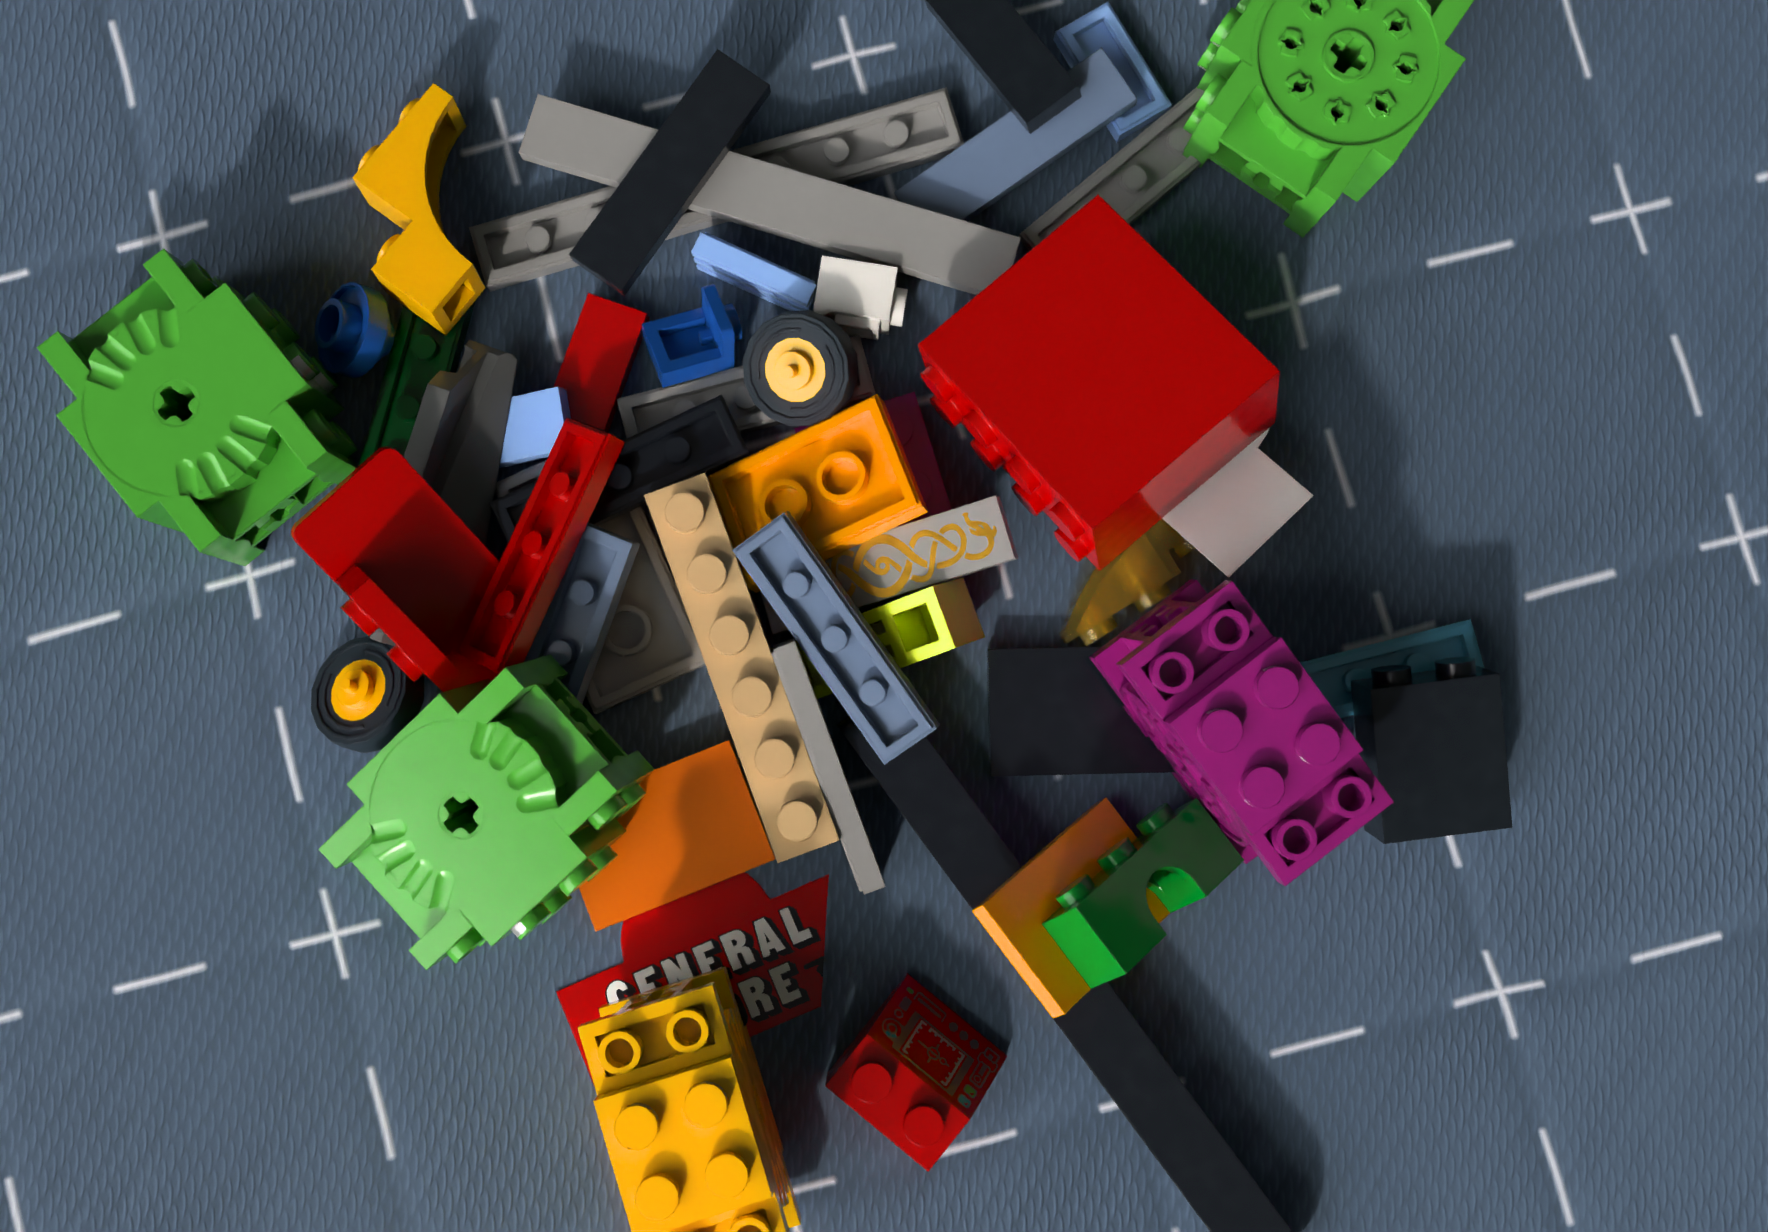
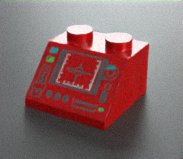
M907 973L827 1072L825 1087L929 1172L973 1116L1006 1060L1007 1054Z

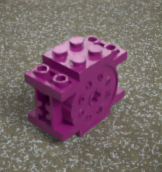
M1190 579L1089 656L1123 702L1124 706L1122 707L1145 737H1150L1172 765L1175 772L1170 773L1191 800L1198 799L1244 859L1243 862L1248 864L1255 857L1259 856L1276 881L1284 886L1291 883L1394 803L1359 755L1363 748L1281 637L1272 636L1233 581L1225 580L1207 594L1197 580Z

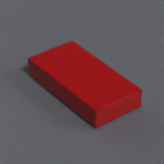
M588 293L554 387H561L567 390L572 420L608 433L618 407L617 399L622 396L643 339L642 323L649 322L650 320L647 313Z

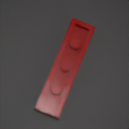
M566 417L457 652L458 654L498 674L506 667L524 662L625 444L624 441L612 434Z

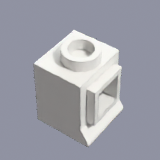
M822 255L813 312L833 319L848 336L860 335L861 338L878 340L879 333L889 335L890 325L902 327L908 289L897 287L898 267Z

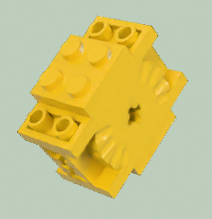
M726 966L602 1005L598 1008L601 1018L582 1023L577 1027L597 1093V1097L593 1101L632 1232H790L789 1228L801 1224L800 1211L782 1155L783 1145L747 1026H743Z

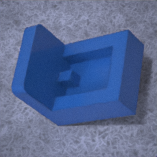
M715 284L701 287L702 307L642 323L643 340L662 388L735 368V342L742 340L741 324L732 303L723 305Z

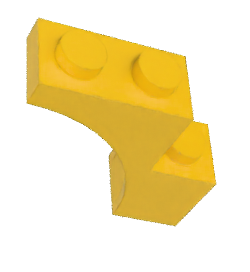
M433 83L421 98H415L406 105L399 117L398 125L381 145L371 147L364 154L358 171L352 178L368 204L404 230L401 234L393 235L383 244L377 256V263L371 270L388 295L446 336L484 291L485 286L473 263L460 254L449 242L442 227L439 207L441 177L448 155L457 138L466 128V124L454 97Z

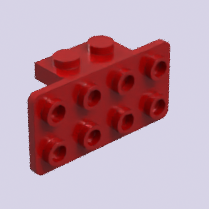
M388 446L379 448L293 525L291 536L313 561L350 597L340 608L368 636H371L380 628L396 644L386 654L413 682L425 674L442 692L486 679L492 681L498 673L457 652L499 561L397 450Z

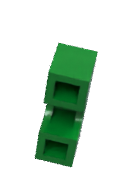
M1197 798L1174 810L1166 802L1151 811L1136 824V827L1142 834L1135 841L1131 842L1128 837L1124 838L1097 859V863L1102 870L1091 879L1088 874H1084L1065 887L1055 897L1061 907L1042 925L1091 989L1127 974L1167 935L1148 907L1146 888L1153 891L1167 910L1172 913L1207 897L1244 861Z

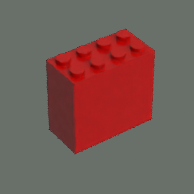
M1096 195L918 344L926 367L920 375L934 394L929 400L938 414L952 428L961 423L974 436L970 445L983 463L993 472L1002 466L1016 481L1011 488L1024 507L1034 516L1044 511L1059 527L1053 533L1066 552L1077 562L1087 557L1099 571L1118 557L1276 421L1280 371L1099 195Z

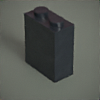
M1452 657L1439 659L1434 662L1435 670L1412 673L1411 666L1408 665L1380 666L1371 669L1372 678L1351 681L1355 735L1357 742L1363 748L1359 755L1394 801V803L1364 825V830L1383 844L1512 828L1500 673L1475 665V658Z

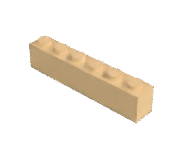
M703 473L645 494L646 503L777 863L839 841L837 829L773 660L771 645L751 591L747 587L738 559L732 551L734 548L707 475Z

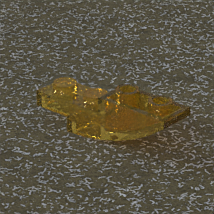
M1161 519L1101 571L1094 566L1071 603L1060 629L1059 635L1064 643L1067 644L1080 636L1085 646H1088L1118 627L1112 616L1118 611L1134 603L1139 613L1172 594L1166 582L1182 572L1168 551L1174 548L1179 558H1182L1196 548L1167 522Z

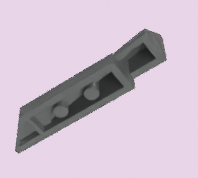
M469 340L465 344V351L458 372L452 373L440 370L427 384L404 458L486 546L492 512L490 502L494 500L518 360L513 354ZM380 628L370 636V639L380 643L396 645Z

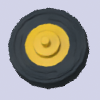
M810 310L783 312L765 321L749 339L743 358L744 384L753 403L769 418L788 426H812L837 414L851 399L858 379L857 353L848 334L833 319Z
M370 636L352 639L334 650L320 667L312 687L311 712L317 728L334 744L361 753L382 750L419 714L424 701V677L422 675L413 682L386 653L394 646L372 640Z

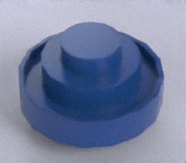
M356 282L343 284L324 303L318 313L315 324V339L318 345L319 359L324 368L331 373L352 379L362 377L374 364L389 353L394 343L395 330L390 322L387 302L382 293L372 287Z

